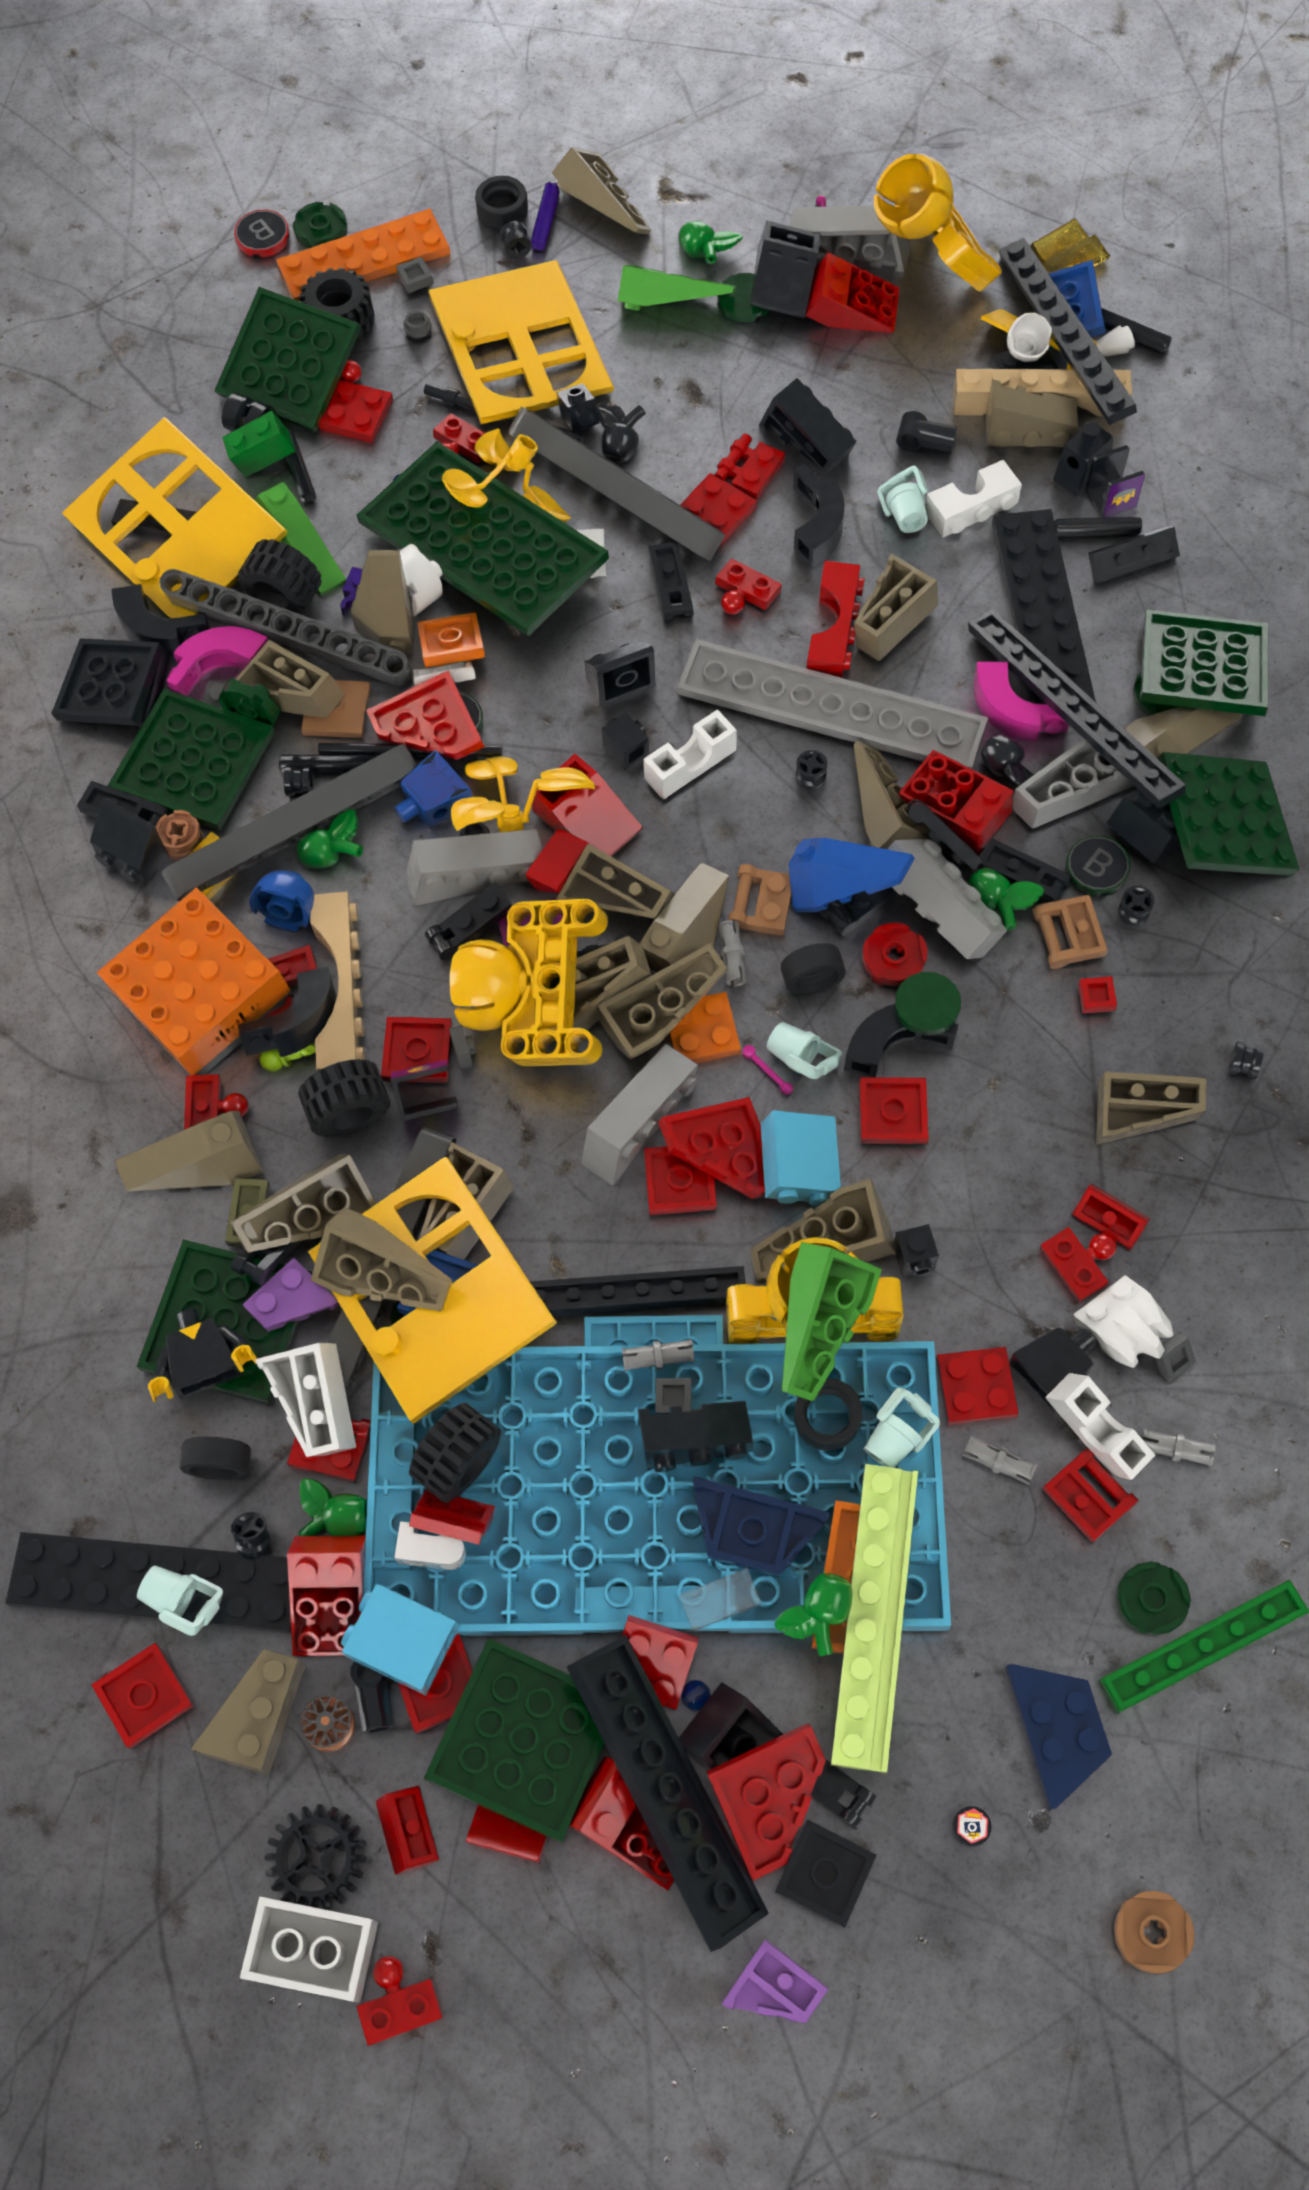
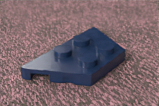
M698 1477L693 1479V1488L707 1556L712 1560L780 1577L829 1519L830 1512Z
M1009 1664L1005 1667L1049 1811L1054 1810L1112 1755L1088 1680Z

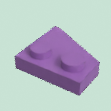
M292 1258L254 1293L243 1306L269 1332L284 1327L288 1322H299L308 1319L310 1314L328 1308L330 1311L335 1310L340 1304L323 1286L311 1281L312 1275L295 1258Z
M765 1938L722 2002V2005L730 2009L738 2008L757 2012V2014L779 2016L787 2020L806 2023L829 1987Z

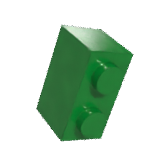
M273 411L222 437L229 460L245 478L295 452L288 429Z

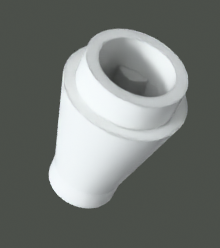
M1119 325L1096 340L1097 347L1104 357L1127 354L1135 345L1132 332L1128 326L1121 327Z

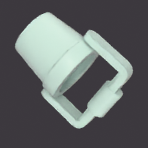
M911 466L881 485L877 493L884 513L887 517L893 514L901 531L912 533L926 525L928 517L924 494L928 492V488L922 472L916 466ZM915 476L918 484L908 481Z
M784 1022L775 1027L767 1042V1050L786 1063L788 1068L810 1079H818L837 1068L842 1057V1052L839 1049L824 1042L819 1036ZM817 1053L827 1057L816 1067L811 1065Z
M897 1388L877 1413V1418L880 1422L863 1449L882 1466L895 1468L912 1450L917 1453L925 1446L938 1429L940 1420L931 1412L932 1407L917 1393L912 1394L906 1389ZM903 1398L917 1414L928 1420V1423L919 1434L903 1420L892 1414Z
M154 1565L143 1578L137 1592V1599L160 1613L159 1619L163 1623L187 1635L194 1636L203 1626L209 1624L219 1610L223 1590L219 1586L194 1574L189 1576L181 1575ZM195 1590H198L212 1598L205 1603L192 1623L182 1618V1615L189 1606Z

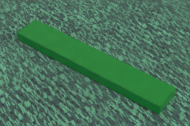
M1289 1579L1102 1677L1099 1682L1117 1714L1307 1615L1309 1610Z

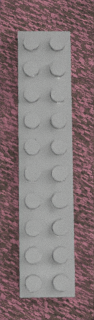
M695 639L676 687L678 695L854 743L859 741L872 748L919 761H924L934 749L973 769L988 722V717L699 639Z

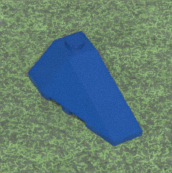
M830 838L803 839L797 845L795 853L789 862L792 907L796 913L819 912L827 909L830 902L839 900L843 904L851 901L852 895L866 891L868 894H872L899 885L915 858L909 853Z

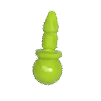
M311 1044L296 1053L280 1057L278 1049L260 1053L259 1061L265 1070L270 1072L278 1071L283 1066H291L292 1060L313 1054L315 1052V1044Z

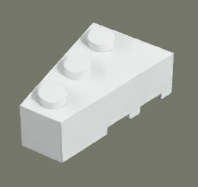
M316 1343L254 1359L259 1369H263L272 1386L270 1389L274 1397L280 1400L288 1415L286 1419L307 1457L326 1456L356 1448L336 1344Z

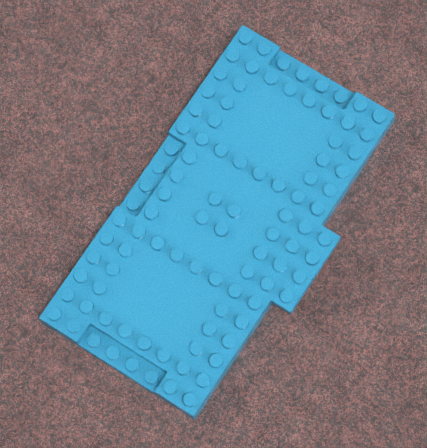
M723 1315L584 1317V1346L523 1347L414 1424L408 1419L374 1362L363 1596L368 1590L373 1591L376 1583L455 1620L460 1627L456 1635L460 1634L461 1637L583 1635L584 1633L623 1632L628 1615L677 1631L783 1633L775 1628L776 1619L785 1610L793 1606L804 1605L805 1595L810 1585L819 1574L824 1573L835 1500L860 1504L865 1464L882 1466L863 1449L880 1422L877 1418L879 1410L897 1388H903L912 1394L917 1393L932 1407L931 1412L939 1419L934 1341L842 1343L834 1357L835 1366L828 1379H838L850 1385L858 1394L863 1410L861 1427L856 1437L845 1447L833 1451L819 1450L810 1446L798 1434L794 1423L795 1403L798 1397L782 1391L785 1343L723 1344ZM692 1339L695 1362L663 1365L664 1369H656V1366L630 1369L628 1371L624 1369L622 1348L653 1345V1341H660V1344ZM656 1378H691V1410L702 1409L701 1406L703 1404L746 1401L753 1438V1452H747L746 1457L737 1460H726V1456L712 1458L711 1463L702 1466H691L690 1462L677 1464L676 1469L668 1472H655V1469L647 1470L638 1409L649 1408L650 1415H656ZM824 1394L816 1397L810 1403L807 1409V1418L815 1431L821 1434L833 1435L846 1427L849 1421V1410L841 1398L835 1395ZM904 1398L892 1412V1414L907 1423L918 1434L928 1423V1420L917 1414ZM461 1403H467L500 1428L501 1436L498 1447L485 1469L471 1486L458 1497L495 1506L493 1520L484 1537L482 1536L480 1545L462 1541L466 1549V1558L464 1563L454 1570L398 1564L394 1556L400 1521L410 1522L411 1513L415 1511L418 1501L426 1490L424 1486L409 1475V1468L414 1453L429 1430L445 1413ZM938 1427L919 1452L916 1453L912 1450L895 1467L904 1471H918L902 1631H948L951 1627L940 1431ZM698 1477L830 1512L829 1519L780 1577L712 1560L707 1556L693 1488V1479ZM418 1529V1534L432 1535V1536H438V1535H440V1534H436V1533H432V1532H428V1531H425V1530Z

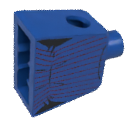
M435 750L402 780L401 788L405 800L395 806L394 810L404 823L418 814L428 826H434L450 818L453 804L460 799L472 797V793L466 783Z

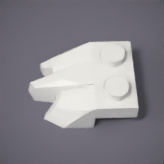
M1126 1275L1073 1314L1075 1323L1082 1329H1087L1098 1340L1100 1348L1104 1353L1116 1362L1132 1368L1138 1363L1136 1356L1139 1353H1145L1160 1359L1165 1349L1159 1338L1174 1336L1170 1320L1152 1295Z

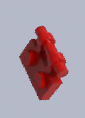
M744 433L740 439H736L730 446L731 452L726 458L721 459L717 465L718 470L714 475L724 481L727 477L732 479V486L758 500L785 461V452L762 442H759L755 449L749 448L748 446L752 442V438ZM739 459L746 461L742 468L736 466Z

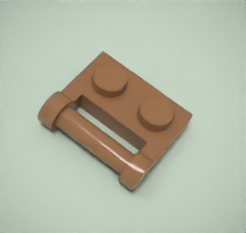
M741 864L737 873L739 884L734 908L729 913L728 920L737 921L739 929L784 936L791 901L790 874L757 869L750 864ZM751 883H758L761 885L754 917L747 916L745 912Z
M1090 895L1045 903L1033 908L1034 918L1040 923L1050 954L1047 957L1050 968L1058 969L1069 963L1106 956L1108 949ZM1052 916H1060L1070 949H1061Z

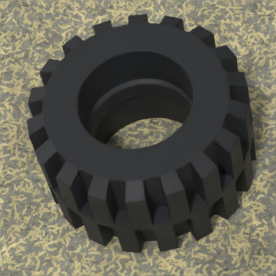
M329 268L326 272H317L315 277H310L307 280V284L302 286L300 302L357 322L361 326L357 340H361L364 337L363 333H369L371 330L370 325L374 323V310L368 283L364 281L361 275L356 276L355 271L349 270L347 272L345 268H338V270Z
M273 539L258 541L238 572V581L247 595L300 615L305 613L322 583L320 572L316 570L317 567L308 557L294 547Z
M366 1059L346 1060L329 1065L308 1077L300 1086L298 1092L312 1132L324 1137L342 1136L362 1130L385 1115L391 1105L378 1067L374 1062Z
M467 1403L455 1406L445 1413L423 1438L412 1458L409 1475L442 1502L447 1503L457 1498L471 1486L493 1457L501 1436L500 1428Z

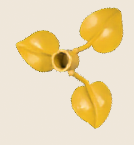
M499 428L485 433L478 439L475 444V450L485 462L497 465L480 484H476L470 475L458 469L446 470L442 476V482L455 499L464 505L477 508L484 506L488 501L487 496L481 490L502 469L517 472L526 469L522 490L525 493L522 496L563 522L571 519L544 490L537 486L529 487L530 474L534 467V464L530 461L537 452L538 446L533 439L526 435H518L511 448L503 439Z
M504 756L473 761L465 766L466 775L477 780H487L496 777L501 803L495 800L488 801L484 797L460 799L451 808L452 823L456 831H459L470 824L496 818L499 833L524 830L523 823L529 822V812L537 789L543 791L586 788L595 790L594 783L583 772L575 768L563 767L543 771L540 774L541 779L533 781L524 812L519 810V806L507 804L502 777L517 773V762L512 758Z

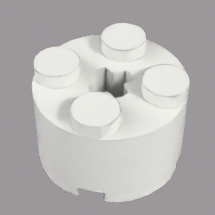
M409 544L400 550L414 617L441 597L443 589L440 577L443 573L435 561H429L420 553L415 545Z

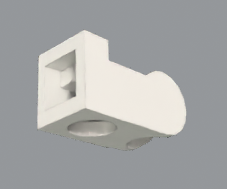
M400 1521L394 1556L398 1564L454 1570L464 1563L466 1549L462 1540L444 1535L418 1534L417 1528L409 1526L410 1522Z

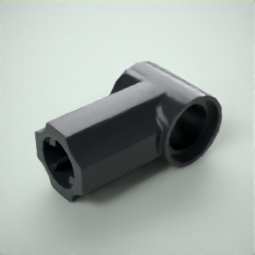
M908 411L902 416L896 443L901 449L906 451H916L922 446L952 452L957 426L927 421V418L922 413Z
M354 1661L351 1666L350 1675L355 1685L362 1733H377L395 1727L387 1683L388 1677L378 1673L374 1681L364 1683L361 1681V1673L365 1666Z

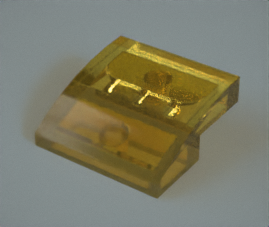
M1076 218L1033 242L1030 246L1043 267L1050 273L1090 260L1093 261L1095 268L1110 258V254L1097 236L1094 234L1089 237Z

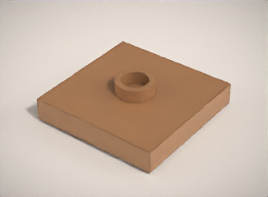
M335 680L345 694L344 698L327 718L304 715L301 727L303 736L363 739L367 718L366 710H368L371 693L370 682Z

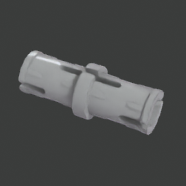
M726 920L718 925L722 944L720 958L727 967L725 974L726 984L728 986L732 984V987H736L747 982L743 963L745 948L741 946L739 923L737 921L733 922V920Z
M692 1339L660 1344V1341H653V1345L622 1348L624 1369L628 1371L630 1369L656 1366V1369H664L663 1365L695 1362Z
M1144 1428L1142 1439L1156 1442L1144 1441L1154 1453L1170 1456L1172 1461L1176 1462L1183 1459L1205 1464L1209 1467L1213 1465L1215 1457L1201 1454L1200 1452L1213 1455L1216 1453V1444L1184 1438L1185 1435L1180 1433L1172 1436Z
M971 1435L962 1455L965 1458L967 1457L991 1468V1472L997 1475L999 1472L1026 1485L1030 1484L1037 1467L1036 1463L1008 1452L1009 1448L1004 1446L999 1448Z

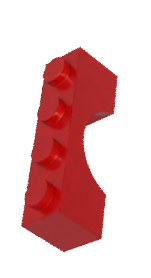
M825 560L819 603L828 607L837 617V621L828 630L811 635L807 669L843 678L844 670L850 671L852 652H847L848 645L854 646L855 627H851L852 620L857 619L861 602H856V596L863 595L865 578L859 577L860 565Z

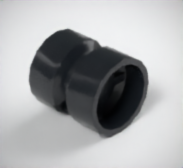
M233 393L224 404L221 416L222 425L225 429L233 432L270 411H273L275 415L276 412L268 404L253 401L250 397L239 393Z

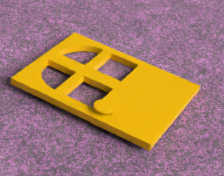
M557 260L428 290L429 298L481 424L514 417L521 406L532 412L558 406L559 402L556 392L582 383L593 397L614 391L611 379ZM569 323L579 345L538 355L529 333ZM505 338L509 339L517 360L475 369L469 352L473 351L476 345ZM585 359L586 367L582 375L569 386L554 391L545 368ZM523 374L532 397L513 398L502 396L489 390L483 383Z
M166 417L162 418L62 512L63 516L134 585L141 584L145 595L169 619L198 615V613L176 606L169 601L159 584L160 577L165 571L177 569L230 589L238 581V572L258 541L273 539L280 542L288 533L278 521ZM172 453L187 458L155 489L133 469L139 462L158 454ZM199 469L221 490L187 521L165 499ZM117 483L138 504L105 535L100 524V510L107 493ZM150 514L172 536L149 558L141 559L135 564L116 545ZM176 584L171 591L179 590L182 584ZM203 594L198 601H205L209 594Z
M448 1157L440 1159L361 1215L376 1221L428 1262L427 1254L471 1224L491 1257L451 1284L445 1307L442 1311L416 1308L392 1326L383 1327L379 1330L376 1329L360 1302L367 1297L366 1295L354 1294L350 1297L332 1291L408 1419L413 1424L556 1324V1320ZM433 1198L449 1201L461 1209V1211L417 1241L397 1212L398 1209L409 1203ZM321 1243L308 1251L314 1263H316Z

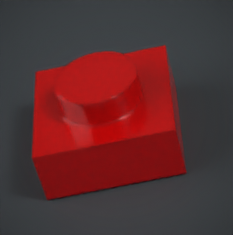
M1112 976L1082 978L1079 980L1078 988L1083 1014L1116 1010L1117 1000Z

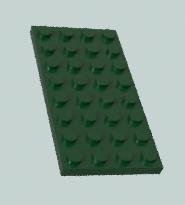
M436 441L356 515L358 522L399 550L409 544L415 545L420 553L429 561H435L440 566L443 573L442 579L527 636H530L609 559L608 550L495 478L481 490L488 498L484 506L476 508L459 502L450 494L442 482V476L446 470H461L470 475L476 484L482 483L489 474Z

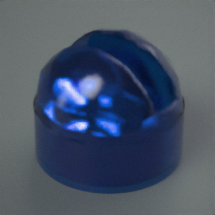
M691 1680L684 1685L681 1694L682 1703L690 1711L698 1712L710 1698V1689L703 1681ZM702 1687L705 1692L689 1702L686 1696Z

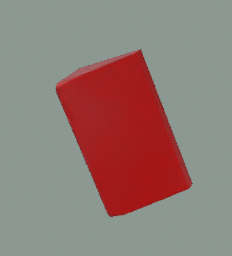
M557 829L526 872V878L536 891L559 893L589 842L564 830Z
M1094 1184L1088 1186L1072 1215L1100 1232L1109 1234L1115 1241L1130 1250L1150 1221L1148 1216Z
M419 1785L384 1794L376 1800V1807L395 1875L439 1860Z
M478 1805L465 1842L540 1864L547 1837Z

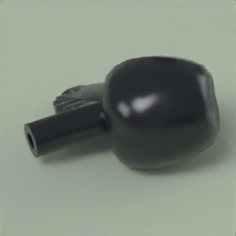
M599 403L597 405L598 417L601 425L605 428L602 437V454L610 461L620 464L626 463L633 457L639 442V436L632 427L646 412L642 406L638 405L626 416L622 408L616 404Z
M998 733L993 735L982 747L981 755L984 763L998 777L1009 776L1010 779L1020 786L1034 775L1021 764L1025 757V750L1014 738Z

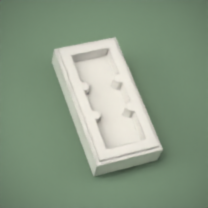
M471 661L411 671L414 686L449 670L455 683L476 679Z

